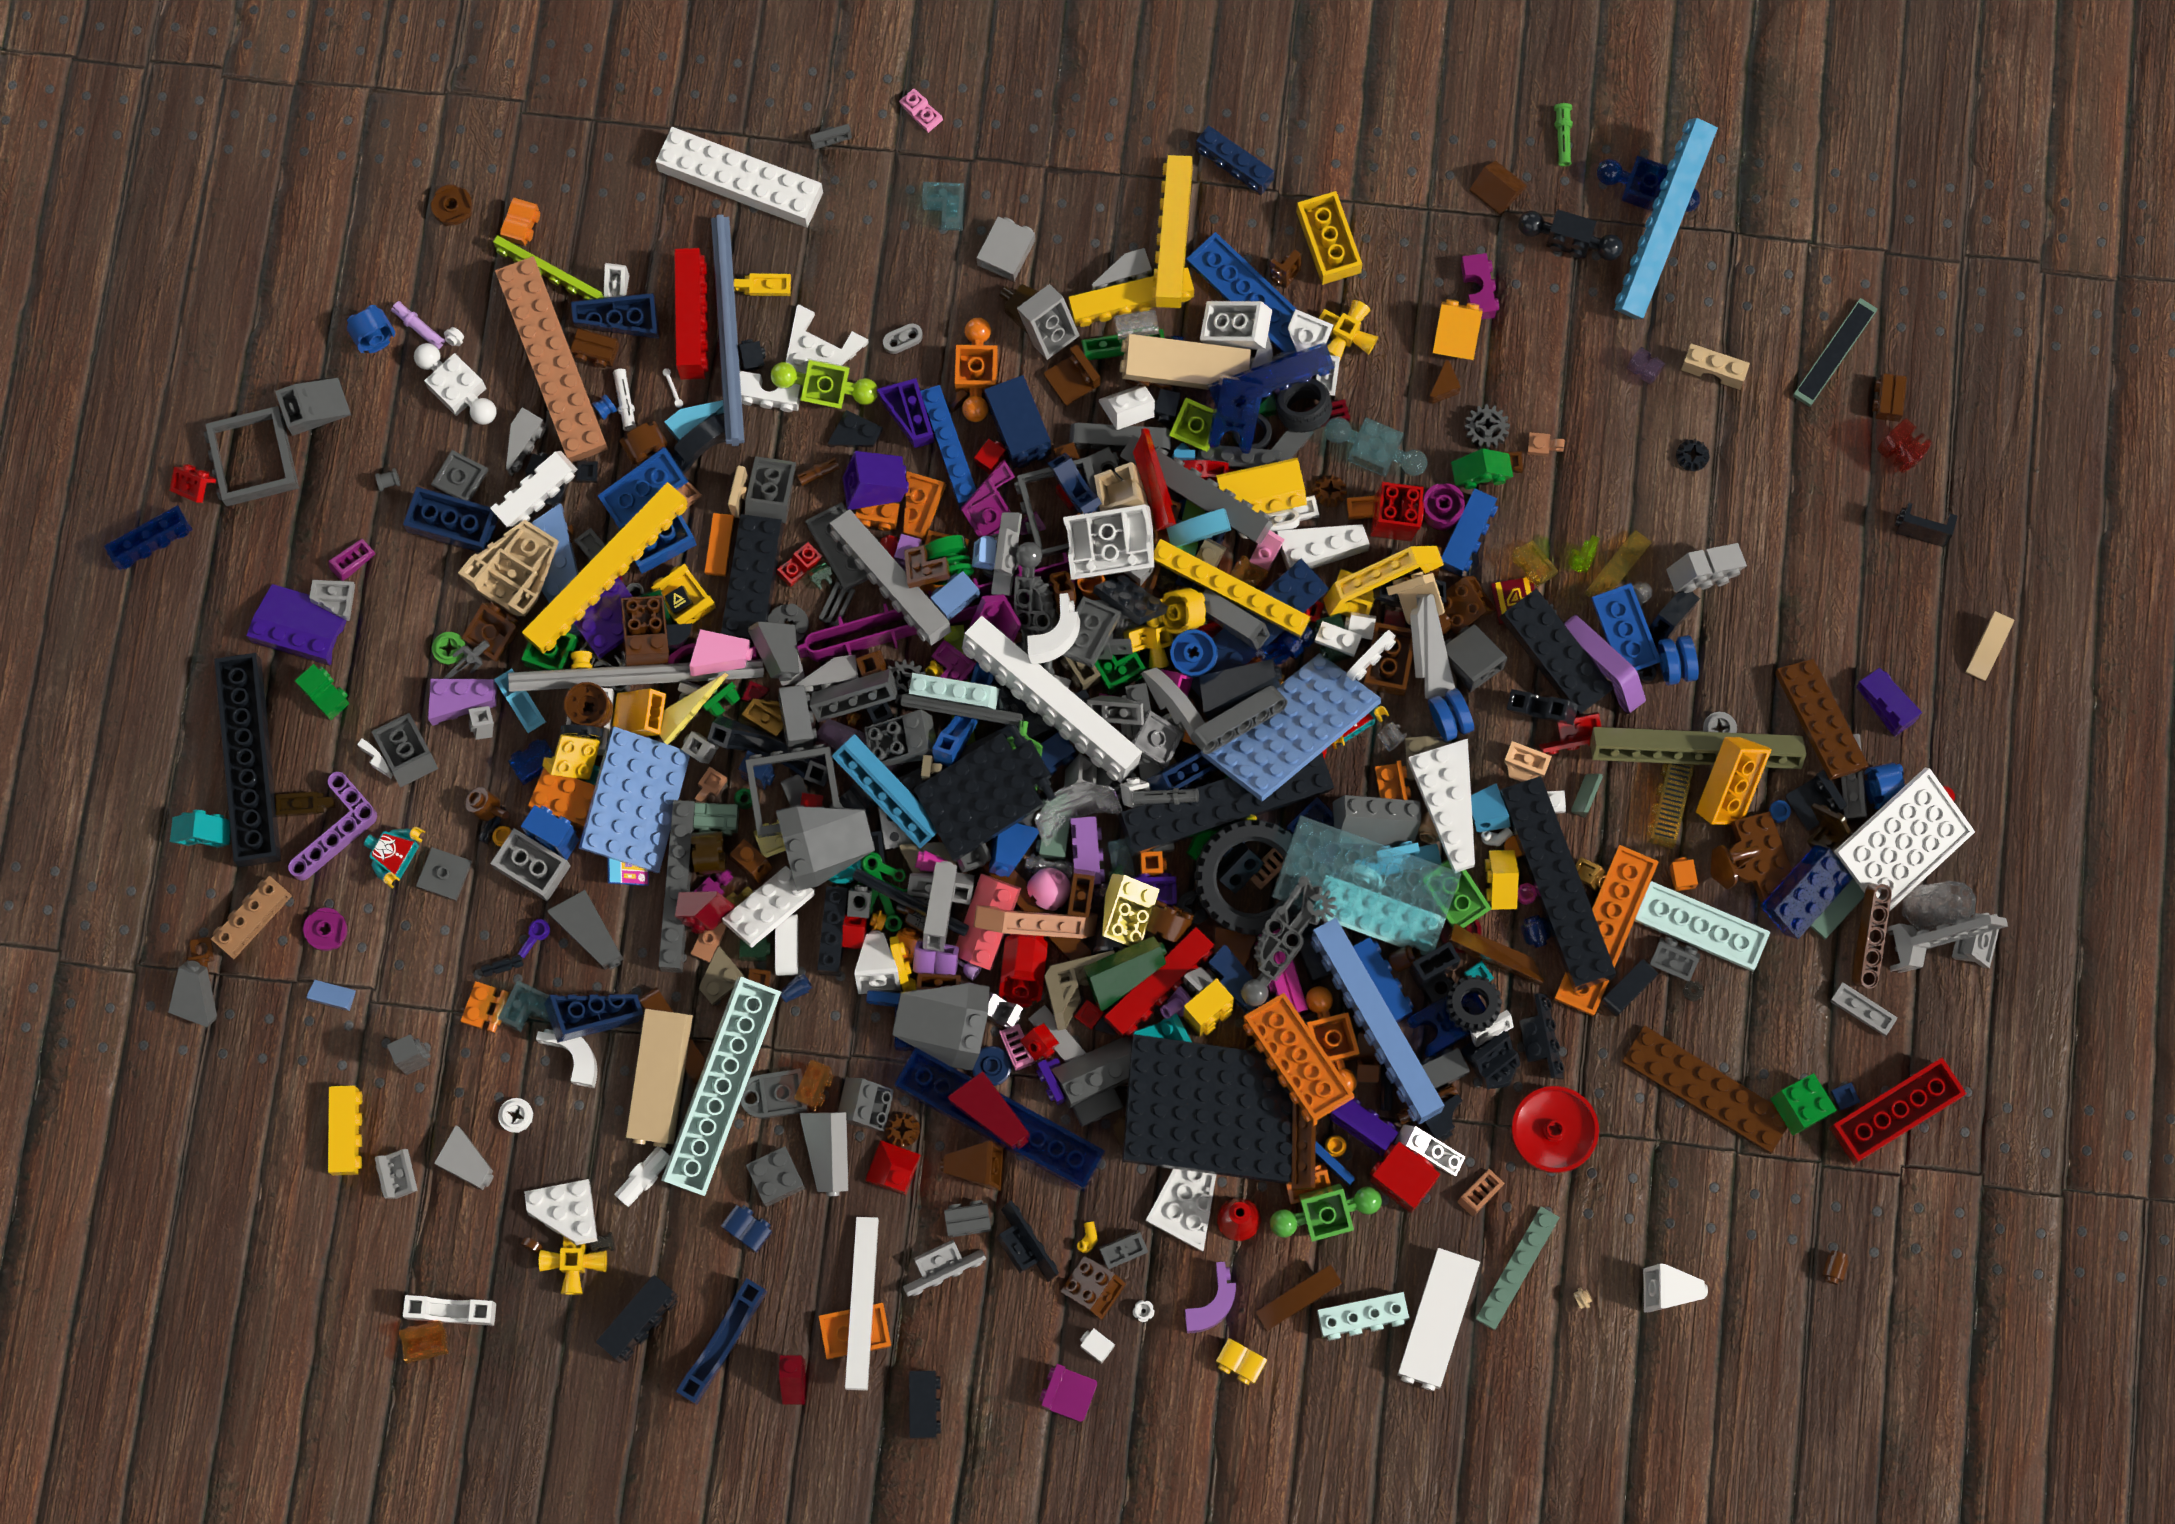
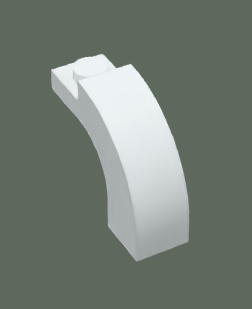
M1068 593L1060 594V620L1056 627L1045 634L1027 636L1028 656L1031 664L1052 661L1068 651L1075 642L1080 629V618L1078 612H1075L1074 601H1070Z
M545 1029L544 1032L538 1031L536 1040L540 1044L561 1047L572 1054L574 1067L571 1082L574 1085L595 1088L597 1063L594 1053L585 1040L579 1037L557 1043L553 1030Z

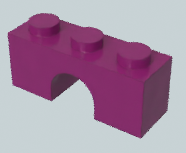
M1487 253L1462 256L1461 268L1464 283L1475 282L1482 289L1479 293L1470 294L1467 303L1478 304L1479 308L1483 309L1481 320L1495 318L1496 311L1499 310L1498 298H1494L1493 291H1496L1495 279H1491L1490 272H1493L1492 261L1488 260Z

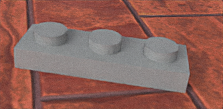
M1843 982L1830 1000V1002L1884 1037L1887 1036L1898 1018Z

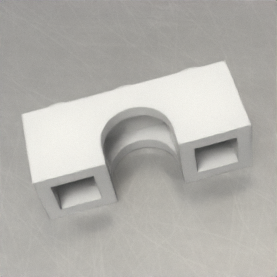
M740 371L742 404H759L767 409L777 407L785 412L798 411L802 385L793 384L789 388L778 387L776 390L768 392L761 388L763 382L761 374Z

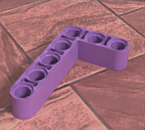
M1577 615L1564 622L1565 626L1597 668L1612 682L1621 708L1627 714H1630L1643 704L1646 698L1635 668Z
M341 772L332 773L328 778V785L350 812L290 861L288 865L289 872L297 880L303 881L312 876L374 824L377 819V813ZM344 780L341 787H335L336 781ZM351 795H357L355 802H348V798ZM370 810L371 813L367 818H361L363 811ZM348 824H354L352 831L345 832V827ZM336 837L338 839L337 843L329 846V840ZM321 851V856L313 860V853ZM299 865H304L303 872L297 874L295 872L296 868Z

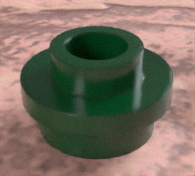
M742 788L735 793L734 803L740 809H749L753 806L750 789ZM743 796L748 797V801L745 803L741 802Z

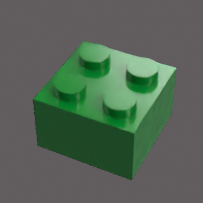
M567 633L565 636L561 635L556 640L557 643L554 648L546 651L544 654L528 642L521 660L526 667L537 671L569 669L572 662L571 653L577 650L580 642L576 635Z
M1814 1073L1786 1087L1770 1098L1792 1136L1824 1120L1837 1111Z

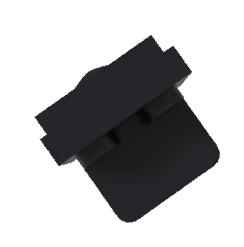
M1505 1031L1478 1047L1472 1041L1462 1049L1463 1057L1475 1070L1476 1076L1487 1090L1509 1086L1517 1071V1067L1521 1065L1518 1052L1512 1048L1510 1035Z

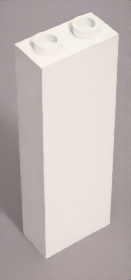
M1440 1248L1437 1249L1397 1374L1401 1376L1402 1381L1413 1384L1414 1381L1422 1383V1388L1434 1391L1435 1388L1440 1389L1480 1264L1479 1261Z

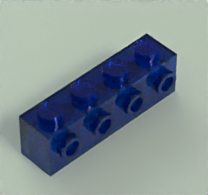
M177 505L104 545L119 570L127 569L137 560L151 556L155 550L166 548L175 539L186 537L193 528Z

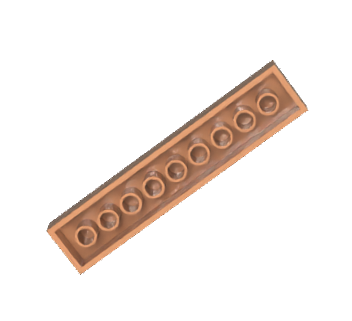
M534 256L495 270L566 457L571 463L608 450Z

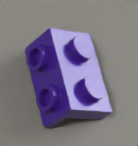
M1169 873L1159 874V877L1139 874L1137 878H1133L1160 889L1157 900L1165 902L1166 906H1172V904L1177 906L1176 876H1172Z
M1058 1058L1049 1062L1045 1059L1038 1063L1039 1069L1036 1072L1040 1081H1045L1048 1086L1046 1093L1050 1101L1055 1100L1058 1106L1065 1102V1098L1051 1069L1061 1064Z

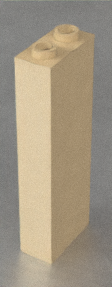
M1129 334L1122 341L1121 352H1124V360L1120 362V372H1123L1122 379L1244 394L1248 390L1251 349Z
M645 1009L626 1138L633 1139V1143L646 1145V1141L654 1142L653 1146L665 1148L666 1144H674L693 1015Z

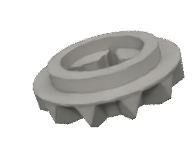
M1725 712L1710 714L1703 724V732H1718L1713 730V728L1717 727L1719 721L1721 727L1726 728V730L1722 731L1723 733H1737V724L1734 718Z

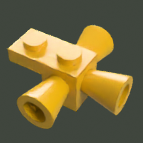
M1353 300L1348 315L1343 313L1341 317L1326 309L1323 310L1318 319L1334 325L1329 336L1333 340L1322 351L1324 355L1339 356L1341 360L1345 346L1350 348L1353 342L1368 355L1371 353L1378 340V336L1360 331L1361 321L1370 312V308L1366 304Z
M1158 617L1147 621L1146 625L1123 632L1124 639H1131L1133 652L1150 648L1149 668L1152 669L1169 666L1164 648L1171 646L1174 641L1173 638L1181 634L1168 632L1165 629L1167 627L1164 623H1160Z
M563 1237V1248H560V1254L540 1250L539 1271L560 1268V1271L565 1273L561 1294L582 1295L579 1273H585V1268L606 1272L607 1251L586 1254V1243L575 1245L568 1238Z

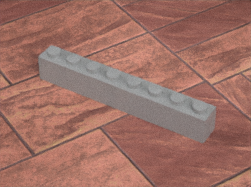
M850 509L830 522L832 530L830 535L836 543L840 542L843 545L842 548L849 557L853 556L857 567L861 571L864 569L870 582L880 587L879 590L884 598L887 599L889 597L894 609L898 613L902 612L904 614L905 621L910 627L914 626L917 629L916 632L922 641L926 640L932 646L951 632L950 623L919 587L909 588L906 572Z

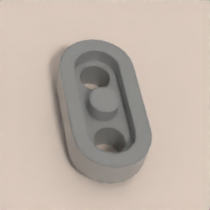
M908 324L889 332L883 339L884 349L890 354H897L919 344L923 338L922 329L917 324ZM910 334H915L916 337H915V338H909V335H910ZM892 342L897 343L895 347L890 346Z

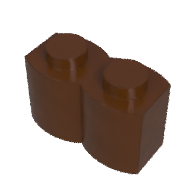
M1067 571L1050 574L1051 590L1054 593L1052 595L1053 601L1056 602L1058 613L1060 614V594L1068 593L1070 601H1074L1076 611L1078 604L1075 586L1071 582L1070 574Z

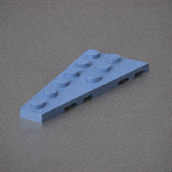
M561 503L531 522V524L559 541L542 587V592L549 603L578 575ZM573 623L568 633L579 638L582 634Z

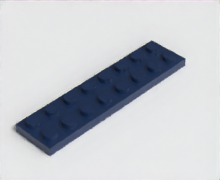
M1301 558L1266 589L1264 593L1305 613L1330 589ZM1244 609L1245 612L1265 623L1270 636L1257 652L1223 628L1212 638L1217 646L1218 658L1216 665L1209 673L1247 665L1285 630ZM1196 652V653L1192 656V658H1193L1194 656H1197V657H1198L1199 653ZM1192 677L1191 688L1202 699L1199 677Z

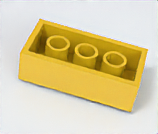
M1334 191L1298 202L1296 212L1322 285L1360 274L1362 262L1337 192Z

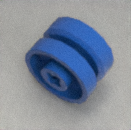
M1196 629L1186 630L1179 634L1173 641L1170 649L1171 660L1176 669L1189 677H1199L1209 673L1216 665L1218 658L1217 646L1213 639L1205 632ZM1197 650L1199 653L1198 657L1194 656L1192 658L1191 652Z
M1679 636L1676 643L1670 638L1659 640L1660 668L1666 685L1678 684L1681 677L1685 682L1697 681L1699 675L1698 660L1691 636Z
M1457 688L1447 691L1445 693V700L1439 695L1428 699L1432 719L1445 742L1455 739L1458 733L1457 730L1463 735L1474 731L1471 713L1465 699Z

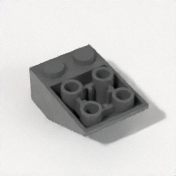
M339 378L294 384L275 391L287 428L292 436L351 415Z
M923 710L914 711L864 728L868 749L885 766L922 761L923 755L933 757L932 748L936 742L932 716Z

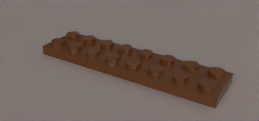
M1645 1025L1621 1062L1769 1154H1772L1787 1129L1774 1104Z

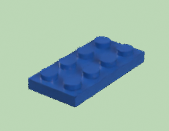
M664 447L600 493L598 497L619 529H622L667 482L678 490L688 483V480Z
M1632 583L1591 598L1608 644L1624 657L1636 671L1661 662Z

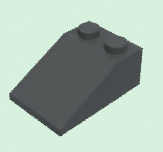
M755 456L745 501V515L782 519V522L786 523L796 462Z
M410 713L371 731L400 788L438 769Z

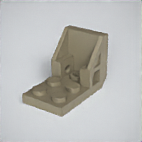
M1114 950L1050 966L1045 974V981L1058 1031L1067 1028L1081 1002L1078 985H1089L1083 967L1114 954Z

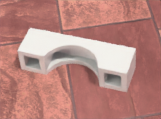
M405 1295L403 1317L407 1320L494 1326L496 1303L486 1300H446L427 1296Z

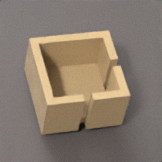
M1133 462L1115 468V472L1123 481L1112 470L1094 475L1097 496L1102 503L1099 505L1100 511L1144 504L1148 506L1138 468Z

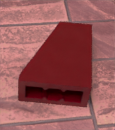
M780 1355L779 1381L783 1405H805L806 1360L802 1355Z

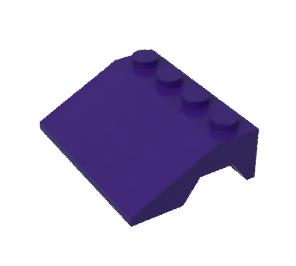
M272 584L253 616L246 636L252 643L330 666L332 663V650L338 635L345 627L346 620L312 603L308 594Z

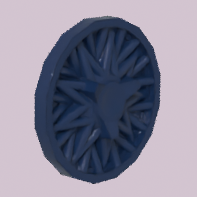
M985 1047L980 1050L972 1070L975 1077L983 1071L991 1083L997 1086L1008 1079L1012 1063L1009 1055L1001 1048Z

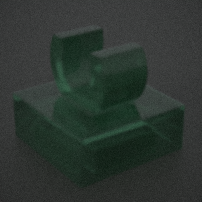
M826 563L806 572L809 579L819 589H822L820 584L822 579H826L828 584H832V579L829 577L832 571Z

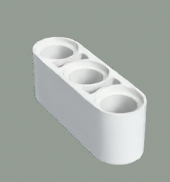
M798 914L790 915L775 928L776 975H798Z

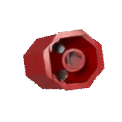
M1010 934V936L1005 938L999 996L1002 999L1004 996L1007 1002L1018 1004L1021 1007H1029L1035 1000L1037 1002L1041 1001L1048 942L1044 940V936Z

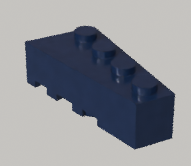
M653 293L571 302L573 323L576 328L660 339L656 299Z
M637 994L609 996L549 995L544 1003L557 1043L637 1023L643 1016Z

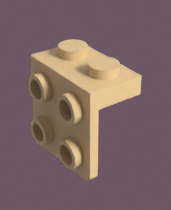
M1422 571L1411 575L1412 579L1405 581V578L1392 581V586L1386 587L1388 595L1398 593L1406 622L1410 625L1411 611L1417 608V594H1433L1438 616L1445 612L1433 573L1424 575Z

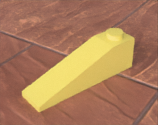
M727 673L720 675L664 710L660 733L664 743L668 745L681 733L728 677Z

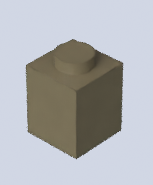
M1207 538L1204 540L1196 557L1217 567L1227 548Z

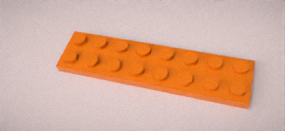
M1621 845L1617 848L1592 908L1614 968L1659 862ZM1565 972L1554 1000L1594 1017L1609 980L1574 992Z

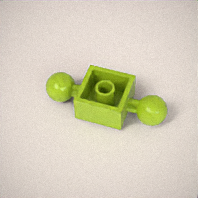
M808 359L805 373L797 372L795 367L788 362H780L771 370V380L779 388H789L793 384L803 385L800 400L842 409L844 394L853 395L855 401L862 405L873 403L878 396V387L871 379L863 378L855 383L847 382L850 369L848 366Z

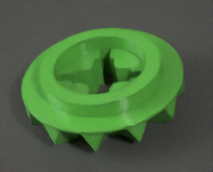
M444 632L435 638L432 644V653L440 663L447 665L457 663L464 657V653L462 652L456 657H453V654L465 646V642L457 633ZM450 641L451 646L456 649L451 650L448 656L447 651L443 649L448 647Z

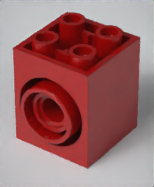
M1382 482L1374 498L1370 536L1411 542L1422 525L1424 487Z
M1398 1142L1396 1146L1391 1144L1384 1153L1383 1158L1385 1160L1382 1163L1378 1161L1372 1168L1370 1182L1409 1213H1412L1436 1183L1440 1173L1434 1169V1166L1424 1156L1414 1150H1409L1401 1142Z

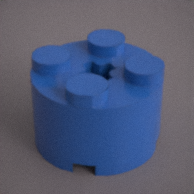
M370 305L366 310L351 315L347 319V332L361 353H364V351H369V353L380 351L390 343V337L393 336L394 338L395 330L387 316L376 305Z
M1888 763L1869 767L1864 772V775L1868 774L1867 780L1864 781L1865 793L1869 803L1876 805L1873 807L1875 809L1882 808L1906 785L1903 779L1904 771L1901 764Z

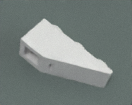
M1403 1124L1394 1142L1395 1145L1401 1142L1409 1150H1414L1424 1156L1433 1166L1453 1176L1457 1175L1465 1159L1463 1155L1416 1126Z

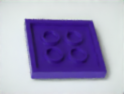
M619 577L614 580L615 583L611 589L605 590L600 595V599L595 605H590L585 610L586 613L583 618L574 622L599 659L624 642L621 598H632L633 596Z

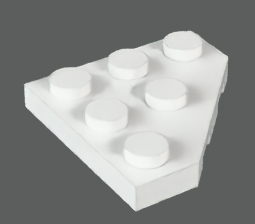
M589 1179L525 1192L528 1215L543 1222L545 1226L568 1238L575 1245L598 1241Z

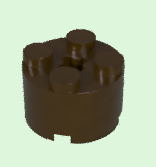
M723 832L692 833L691 844L695 845L693 846L692 859L696 876L725 872L726 852L722 846L724 844Z

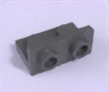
M1661 937L1650 965L1690 982L1700 959V954L1697 953L1698 950L1688 945L1686 947L1678 945V942L1670 937L1665 939Z

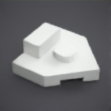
M1295 309L1288 326V331L1298 355L1300 356L1326 345L1334 325Z

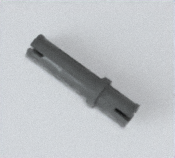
M1198 788L1133 792L1134 805L1159 803L1179 805L1183 802H1199Z

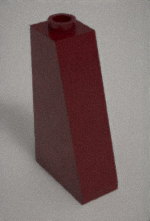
M983 1071L948 1096V1100L953 1106L1012 1150L1015 1147L1020 1149L1029 1142V1132Z

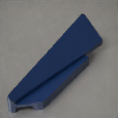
M1223 945L1205 965L1220 977L1219 981L1234 997V1002L1248 1014L1262 1006H1250L1244 1002L1241 996L1243 985L1253 978L1226 945ZM1267 997L1266 1001L1263 1004L1270 1001L1269 997Z

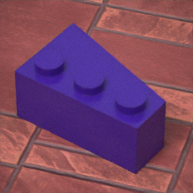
M917 378L877 389L878 398L914 448L934 443L933 432Z
M1878 668L1859 681L1856 686L1894 737L1913 725L1923 713L1891 680L1889 674L1881 668Z

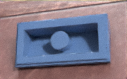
M314 980L306 998L312 1002L350 1011L356 990Z

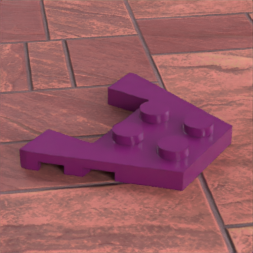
M1005 460L995 468L961 507V510L979 538L999 534L1002 513H1011L997 490L999 486L1015 477ZM1035 511L1033 514L1037 529L1039 531L1045 530L1046 526ZM1028 517L1021 520L1019 535L1028 534L1025 522H1028Z

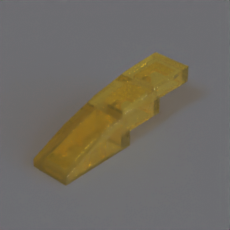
M1635 530L1600 572L1585 594L1592 598L1616 589L1652 542Z

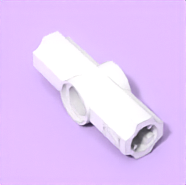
M656 1147L643 1163L640 1162L631 1171L627 1181L614 1195L627 1207L632 1205L643 1191L648 1190L658 1178L657 1175L665 1168L670 1156L662 1148Z

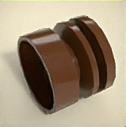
M581 682L574 685L567 692L564 699L565 712L575 725L604 728L610 722L613 715V705L609 696L599 685L592 682ZM588 705L592 706L594 710L593 712L590 713L589 711H587Z

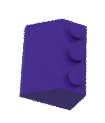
M1355 1097L1332 1111L1330 1116L1332 1122L1382 1157L1398 1136L1399 1132L1396 1131L1397 1127L1389 1121L1384 1123L1378 1118L1379 1115L1370 1108L1366 1110L1360 1106L1361 1102Z

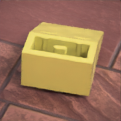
M1112 874L1105 894L1102 936L1129 947L1141 942L1160 889L1126 875Z

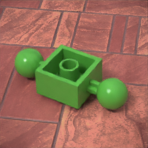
M1341 1184L1298 1195L1303 1212L1294 1214L1289 1210H1278L1270 1219V1228L1279 1237H1289L1294 1234L1297 1226L1306 1224L1312 1242L1354 1230L1349 1212L1358 1210L1363 1214H1373L1381 1207L1382 1197L1375 1188L1363 1187L1356 1192L1354 1198L1346 1200Z

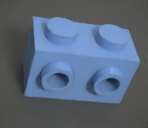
M962 571L960 574L952 575L944 587L940 586L935 589L930 598L932 603L949 621L979 597L980 592L978 587Z

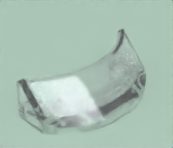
M1080 782L1055 792L1056 798L1051 801L1047 799L1045 806L1041 809L1040 813L1036 814L1034 820L1045 846H1049L1055 835L1066 824L1071 822V818H1079L1092 813L1119 815L1124 811L1114 788L1108 785H1098L1095 782Z

